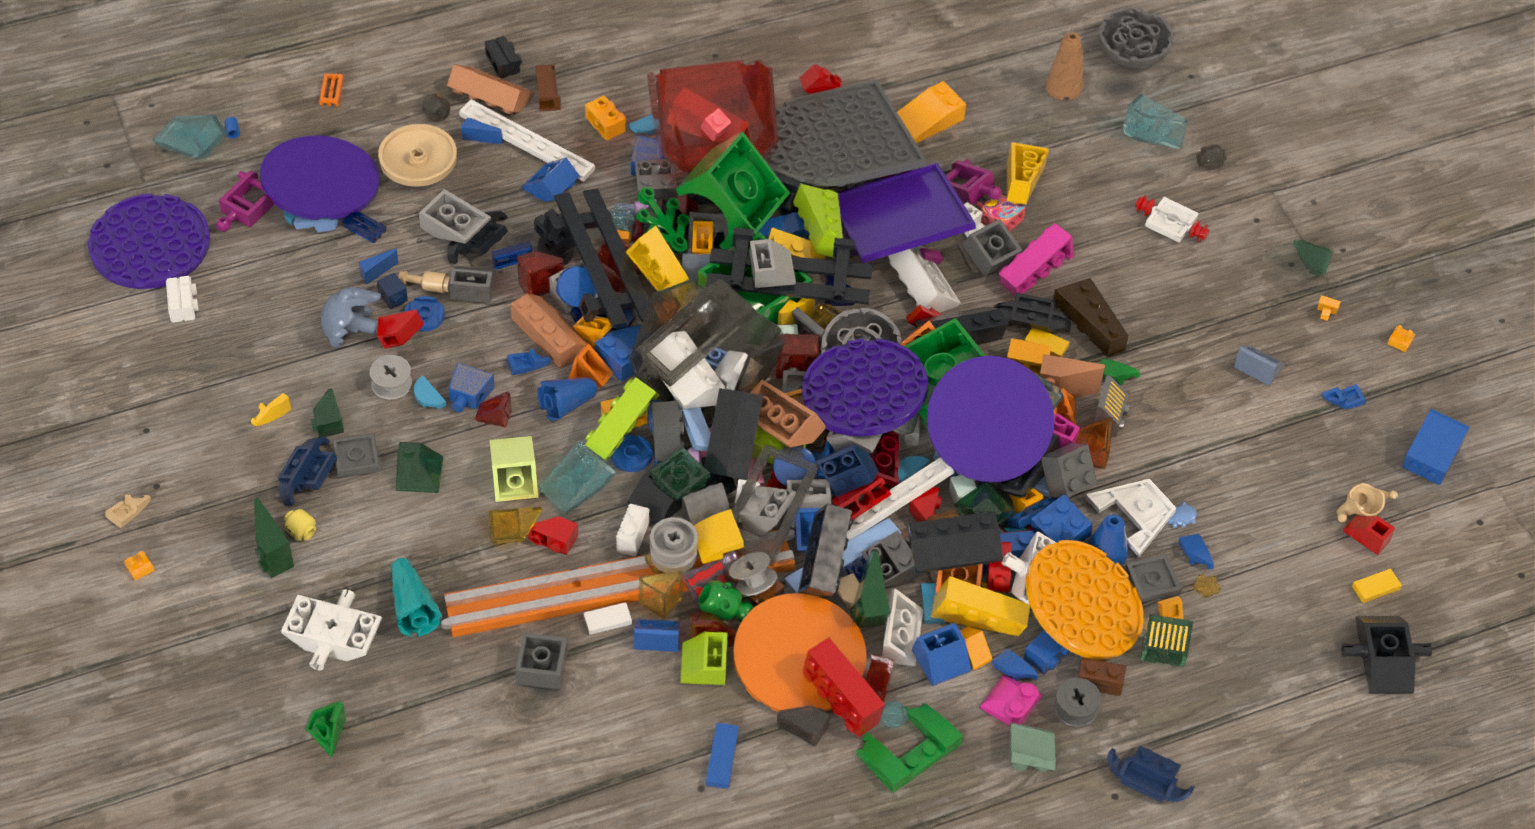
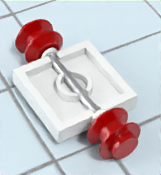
M1147 195L1139 197L1136 201L1137 213L1142 210L1144 211V216L1151 214L1146 220V227L1179 243L1188 231L1190 238L1198 237V242L1206 240L1210 232L1208 224L1203 227L1200 225V221L1195 222L1199 213L1166 197L1161 200L1158 206H1155L1154 199L1147 200Z

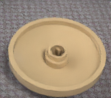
M412 124L394 130L382 141L378 153L380 167L384 174L391 180L406 186H426L439 182L451 173L457 162V149L452 137L444 130L427 124Z

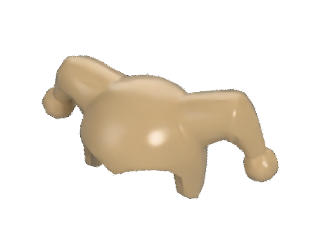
M1366 483L1356 484L1349 490L1346 502L1336 511L1338 521L1345 522L1347 517L1352 514L1375 516L1384 508L1385 500L1389 498L1396 499L1398 493L1394 490L1387 492L1377 489Z

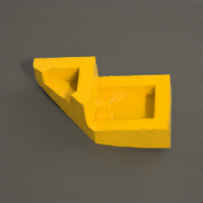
M282 393L267 406L260 403L258 407L260 412L255 418H252L251 424L255 427L288 413L291 410L289 397Z

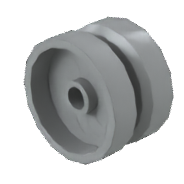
M676 517L666 518L656 523L650 534V558L653 565L658 570L668 574H679L690 569L697 560L698 534L696 528L689 521Z

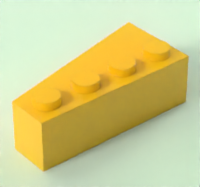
M1011 142L1007 159V201L1014 204L1027 203L1045 168L1049 148Z
M656 226L641 236L626 251L662 298L672 297L679 312L700 296Z
M949 576L934 595L931 617L944 619L945 622L1019 636L1027 627L1030 605Z

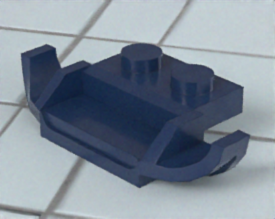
M325 437L312 438L301 446L295 447L278 476L280 480L279 494L284 505H294V492L301 493L302 489H320L337 459L334 452H322L319 449L321 444H329V439Z
M1139 746L1134 756L1128 755L1125 761L1117 757L1116 749L1111 748L1108 753L1107 759L1110 769L1121 779V784L1161 803L1163 800L1171 802L1186 800L1195 789L1192 785L1188 789L1177 787L1178 779L1175 777L1181 765L1148 748Z

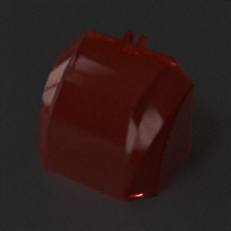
M744 60L665 68L660 69V74L654 75L653 72L647 73L651 110L660 151L665 158L683 172H691L712 148L742 131L763 159L779 142L772 67L762 60H756L754 64H744ZM719 108L732 123L728 130L713 142L700 127L705 118Z

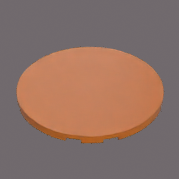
M783 594L760 603L743 619L734 641L733 661L738 677L748 693L758 702L760 701L771 707L773 711L790 716H815L831 710V705L826 698L823 699L818 694L816 686L809 682L803 674L808 650L830 637L863 677L866 666L865 642L862 633L856 623L853 622V619L836 604L810 594Z

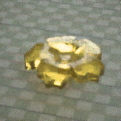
M1204 574L1198 575L1197 583L1194 584V589L1207 598L1213 596V593L1218 594L1221 590L1219 584H1217L1218 578L1215 576H1207L1206 578Z

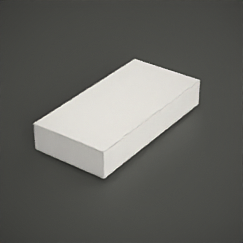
M626 602L584 613V620L589 635L632 624Z

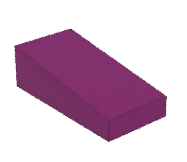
M919 249L926 260L937 264L944 260L939 250Z

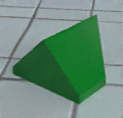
M338 701L312 710L305 728L331 758L346 722L343 703Z

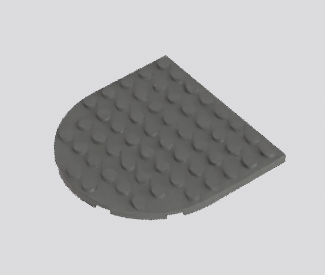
M878 80L787 100L784 102V106L777 109L773 107L757 121L751 138L753 146L776 175L793 178L813 186L841 187L845 184L899 174L900 172L916 170L927 166L924 155Z

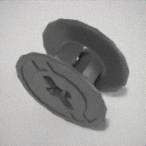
M1070 678L1064 681L1058 687L1054 703L1056 716L1064 724L1075 728L1091 724L1097 717L1101 702L1100 691L1095 684L1083 678Z

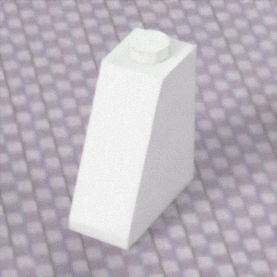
M728 351L714 372L724 384V389L735 390L751 380L760 364L746 353Z

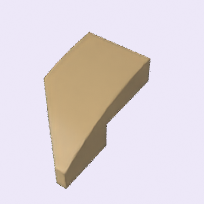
M125 495V501H120L106 510L105 517L119 528H122L150 503L151 497L144 495L143 498H132L131 495Z
M854 574L838 579L840 580V586L837 592L842 601L846 603V608L848 609L853 608L859 582Z

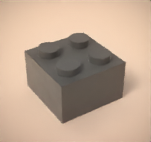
M1001 219L971 233L962 244L984 277L1013 262L1016 255L1022 252L1021 247Z
M677 401L652 402L655 461L679 460L680 452L684 451L682 409H678Z
M1070 443L1041 458L1050 497L1059 498L1065 494L1069 498L1098 484L1088 444Z
M523 632L515 669L516 684L561 690L568 654L567 638Z

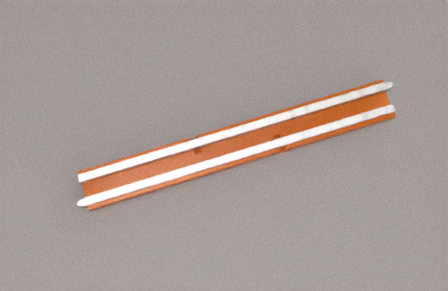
M781 528L771 530L765 536L754 534L741 536L744 548L723 553V559L702 564L697 552V560L694 565L686 572L679 574H668L658 570L653 565L650 554L580 567L572 571L565 570L444 594L448 618L441 622V626L443 629H451L452 637H458L605 608L625 602L630 603L691 591L686 579L692 578L696 572L706 570L717 562H722L724 569L716 571L709 578L697 581L691 587L695 590L698 588L697 584H707L715 575H724L723 571H725L728 582H737L739 580L732 578L729 574L730 566L740 557L754 552L768 554L770 563L767 568L776 571V574L795 570V561L787 540L794 538L795 531Z

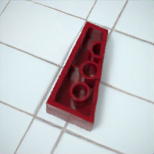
M892 430L883 433L873 453H869L879 471L878 475L883 477L885 484L882 486L889 490L899 483V434Z

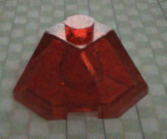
M704 612L690 613V639L704 632L727 633V647L734 646L735 630L713 614Z

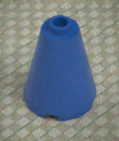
M590 378L545 380L540 382L542 385L537 389V396L541 409H545L548 413L545 416L551 421H557L595 397L597 385Z
M1111 514L1103 519L1087 541V544L1102 550L1107 554L1106 557L1121 566L1126 562L1129 552L1125 523L1120 516Z

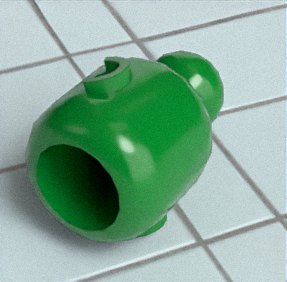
M717 580L708 582L703 587L698 600L699 608L702 612L721 621H729L735 616L738 621L742 622L753 609L750 603L741 602V592L731 587L730 582L723 583Z

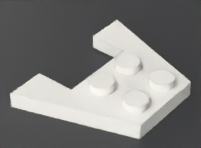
M1150 479L1086 494V500L1098 513L1116 503L1140 530L1127 538L1128 547L1138 558L1176 512V507Z

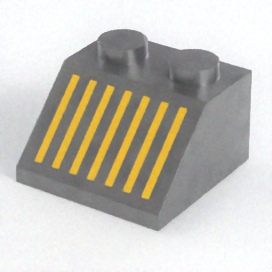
M1108 375L1106 376L1098 403L1092 432L1116 438L1118 430H1123L1125 418H1122L1123 414L1127 415L1130 403L1126 402L1128 393Z

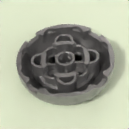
M1122 8L1111 12L1104 18L1099 29V42L1104 53L1115 63L1128 68H1147L1159 63L1168 55L1173 43V31L1168 22L1156 13L1143 12L1142 8Z
M870 308L846 310L833 318L826 327L821 342V353L834 346L845 345L847 341L855 340V334H861L864 341L883 339L898 344L902 342L901 334L894 322L877 310Z

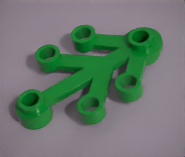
M650 187L642 188L637 194V199L641 204L649 205L656 218L650 216L648 210L640 209L636 214L637 220L651 224L646 233L655 226L659 231L660 229L665 230L667 235L661 233L666 243H668L672 252L676 254L684 252L688 246L684 238L685 227L690 222V218L686 214H681L676 220L678 225L676 232L672 228L675 211L680 205L679 201L676 198L668 200L665 216L654 200L653 189Z

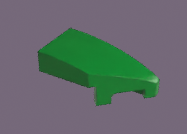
M1104 358L1100 363L1105 365L1102 379H1106L1107 375L1111 376L1115 381H1118L1119 385L1124 384V380L1128 378L1140 377L1139 370L1124 363Z

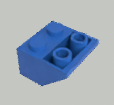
M955 623L916 638L911 650L932 686L971 671L966 641Z

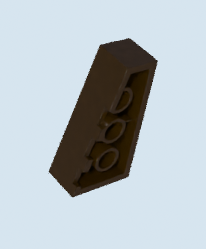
M1091 278L1055 289L1053 300H1056L1055 308L1061 309L1064 315L1077 325V329L1082 333H1086L1090 337V341L1107 357L1125 351L1129 335Z

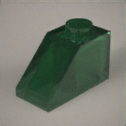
M330 388L314 407V418L310 419L312 429L318 432L319 437L344 433L340 411L333 389Z

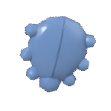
M1182 502L1181 506L1176 507V512L1167 524H1172L1174 528L1178 525L1184 528L1189 523L1194 524L1197 516L1196 509L1187 505L1186 502Z

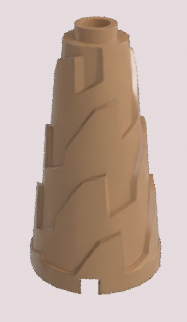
M1070 32L1062 38L1059 51L1056 54L1054 63H1052L1045 83L1047 92L1059 100H1064L1065 97H1069V100L1075 99L1083 90V49L1081 37L1075 32Z

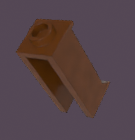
M555 64L536 65L539 111L561 110V100L557 94Z

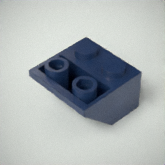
M855 444L819 458L816 461L836 497L872 483L879 472L869 453Z

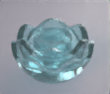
M887 702L882 712L881 721L890 728L902 726L907 720L906 707L900 702Z

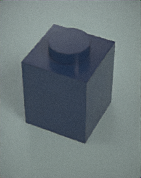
M395 273L377 280L378 293L381 294V298L390 309L408 301L407 288Z

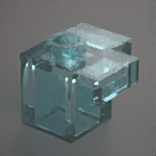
M615 203L614 208H611V211H609L612 214V220L616 229L628 231L631 235L636 207L634 204Z

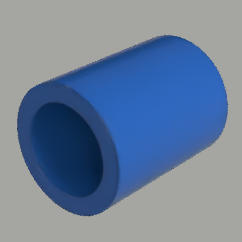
M226 118L224 124L227 137L231 139L239 137L240 130L237 118Z

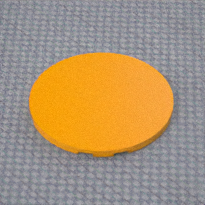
M1061 540L1058 543L1048 544L1034 556L1026 573L1028 601L1040 625L1057 643L1082 657L1107 660L1127 652L1140 636L1144 621L1142 602L1136 587L1133 588L1128 579L1129 575L1118 563L1115 564L1106 557L1107 554L1090 544L1074 540Z

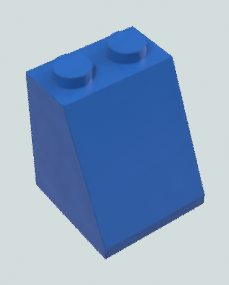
M1430 409L1405 457L1402 467L1426 478L1430 482L1441 485L1461 449L1469 426Z

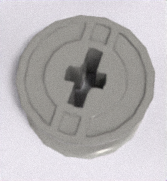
M385 355L374 361L370 367L373 392L386 400L404 397L412 387L411 366L408 361L397 355Z
M764 552L749 553L737 559L730 566L729 574L732 578L739 580L736 589L741 592L742 596L760 594L772 587L776 582V571L767 568L770 563L768 554Z

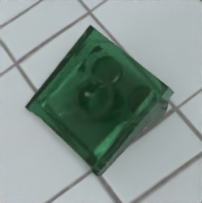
M682 446L649 471L657 485L675 500L681 499L693 490L702 489L706 485L707 479L710 478V472Z

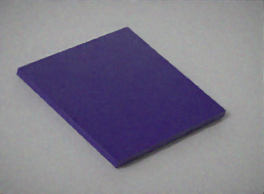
M937 162L926 167L906 171L837 192L841 226L847 237L855 240L854 249L862 263L976 229V223Z

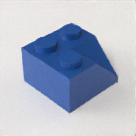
M1065 494L1031 518V529L1034 530V534L1038 531L1057 543L1061 540L1083 542L1092 535V523Z

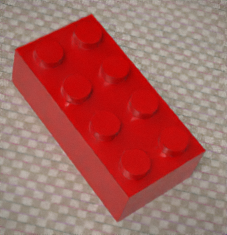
M830 637L809 649L803 667V674L809 682L816 686L818 694L823 699L826 698L830 703L832 711L844 720L846 728L857 737H860L878 725L885 706L884 702Z

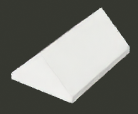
M894 588L891 591L889 605L891 614L887 618L881 662L914 666L916 665V657L911 649L916 638L920 636L923 609Z

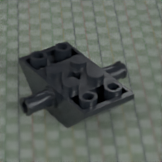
M1356 616L1360 643H1342L1341 653L1342 657H1362L1369 694H1413L1415 686V656L1431 657V643H1412L1408 622L1400 616Z

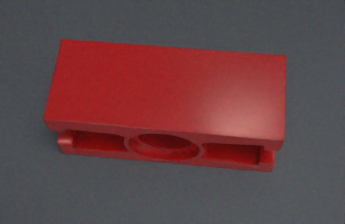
M877 474L872 483L833 499L831 503L841 508L852 503L848 510H852L850 517L854 520L892 494L889 489L882 486L885 484L883 477ZM878 485L879 489L871 493V490ZM864 494L862 501L859 502V497Z

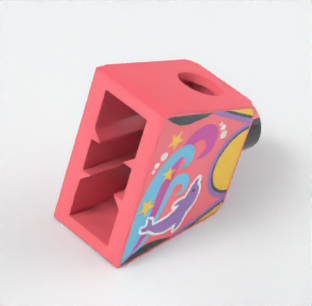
M1003 195L997 200H988L982 196L976 203V206L982 212L981 223L985 226L1001 219L1010 232L1024 220L1026 207L1022 204H1014L1007 201V197Z

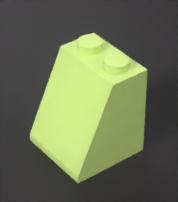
M532 436L490 440L496 502L538 498Z

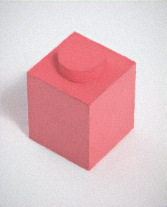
M718 108L705 118L700 128L714 142L728 130L732 122Z

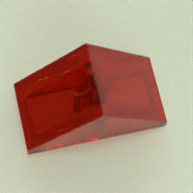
M507 391L480 403L475 420L477 422L506 427L512 412L510 393Z
M872 654L866 682L884 702L893 674L894 659Z

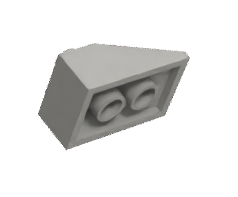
M445 189L419 212L420 228L436 238L465 244L491 220L489 215Z

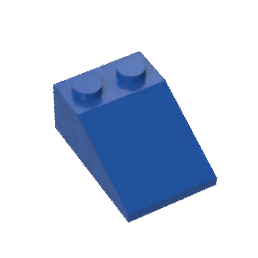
M643 324L608 333L595 342V351L612 370L613 374L623 382L650 364L643 352L659 339Z

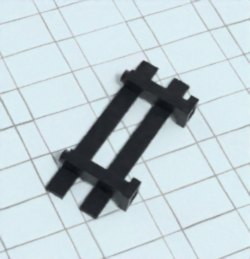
M598 188L583 191V195L591 212L578 213L570 193L556 194L554 199L562 216L557 217L555 212L547 213L543 227L549 241L557 240L560 233L570 232L597 292L598 298H593L591 293L584 294L579 303V309L585 322H591L596 315L606 313L612 327L627 325L628 322L622 310L633 308L636 309L641 322L656 320L657 316L649 301V295L645 292L630 257L626 253L625 246L612 220V214L608 211ZM599 228L628 293L615 295L586 229Z
M734 228L732 247H735V251L711 248L710 263L733 266L731 275L708 273L706 288L869 305L870 289L846 287L847 277L870 280L872 277V264L849 262V259H853L855 240L834 239L833 257H837L836 261L791 256L794 272L834 276L833 286L796 282L794 285L755 288L753 277H744L745 268L751 267L748 248H750V241L754 240V229Z

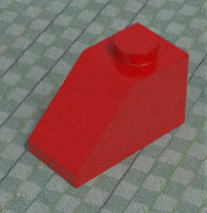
M1001 542L1004 557L1006 553H1011V542ZM1002 561L988 563L986 575L987 589L995 592H1009L1011 569L1002 565Z

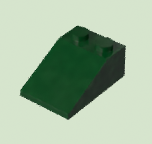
M257 497L254 499L255 540L257 544L255 552L259 558L258 565L263 573L267 572L272 579L293 568L294 562L289 541Z
M878 550L873 551L865 562L853 610H851V618L859 629L883 625L891 614Z

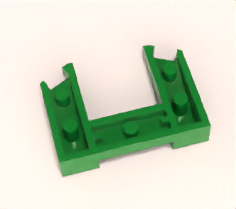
M922 703V707L910 709L909 706H905L902 708V712L927 738L907 754L898 759L868 732L863 737V740L866 741L863 749H857L856 751L858 757L892 793H895L962 744L963 735L948 720L926 703Z

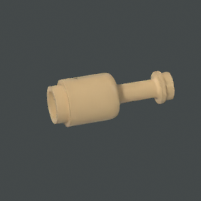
M400 271L398 278L404 285L407 282L421 284L424 291L444 294L450 292L449 281L451 276H448L446 273L426 271L423 276L410 275L407 271Z

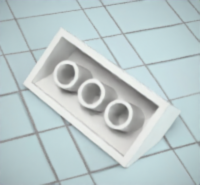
M918 246L888 255L890 265L899 273V279L906 284L907 292L916 300L917 307L922 305L928 310L932 307L938 312H943L961 304L936 263L923 258L919 249L925 247Z
M686 331L667 333L644 350V355L682 409L716 405L719 388L724 389L725 386Z

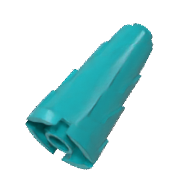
M407 558L396 559L391 565L398 628L402 634L413 637L412 633H417L418 637L427 635L434 631L441 623L439 619L440 617L442 618L440 608L433 600L427 587L423 585L410 560Z

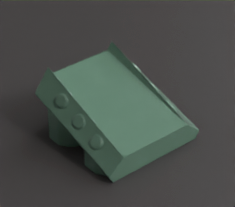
M1010 722L1009 761L1012 763L1013 768L1017 771H1025L1029 766H1033L1040 772L1055 771L1054 731Z

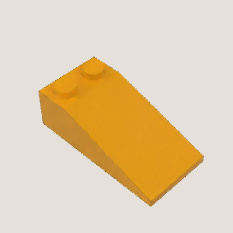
M942 81L928 88L897 111L914 141L918 143L963 121L966 103Z

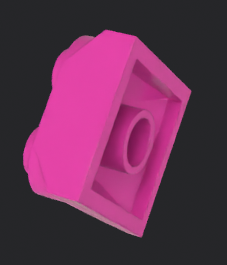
M1003 675L982 702L980 709L1009 726L1010 722L1023 724L1041 700L1042 695L1035 685L1020 683Z

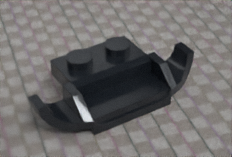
M502 211L485 212V214L491 217V220L466 244L455 241L449 243L447 248L449 263L457 264L459 253L465 255L469 252L479 255L487 253L489 248L496 242H499L508 232L505 225L497 224L495 220L497 218L506 220L508 216Z
M1016 292L1014 303L1002 302L993 307L1001 309L1009 324L1046 330L1048 332L1066 330V332L1070 333L1071 320L1062 313L1054 312L1056 300Z

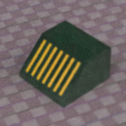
M1149 614L1142 637L1140 660L1150 663H1165L1171 666H1185L1193 621Z

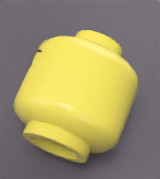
M291 510L284 517V530L295 540L306 541L314 535L316 521L305 510Z

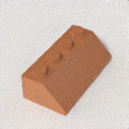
M454 64L447 86L453 88V92L461 95L467 93L470 99L475 101L482 99L486 101V105L494 108L496 106L502 107V111L508 114L521 112L534 95L532 90L466 65Z
M526 294L511 303L512 320L560 369L573 362L582 348L589 343L574 330L573 326L545 297Z
M763 379L750 392L763 396L758 427L789 447L813 443L826 428L815 412Z

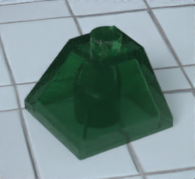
M1295 239L1293 245L1306 269L1310 270L1309 273L1316 276H1321V273L1326 274L1333 250Z
M399 442L396 491L439 493L443 456L422 443Z
M983 482L954 504L963 516L995 511L998 524L1014 513L1013 508L988 482Z

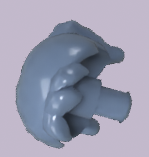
M351 286L341 289V291L328 298L321 311V326L332 347L339 348L343 346V336L349 333L348 331L355 333L362 331L372 335L376 332L377 319L374 320L363 316H370L372 314V308L365 306L380 300V293Z

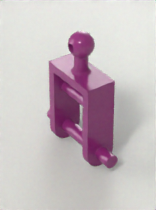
M965 159L963 162L955 161L952 164V171L946 175L957 195L965 204L968 202L973 205L985 194L991 200H997L1001 197L1002 191L998 186H995L992 171L971 165L968 159ZM957 176L968 180L963 185L951 182Z
M240 171L238 173L240 180L219 199L221 212L227 215L217 220L216 227L219 231H228L234 220L251 228L274 205L273 200L266 194L255 204L242 198L254 186L263 191L261 181L258 180L256 172L249 171L245 173ZM237 203V204L241 205L242 207L248 209V211H246L245 209H243V208H241V207H239V206H237V205H235V204Z

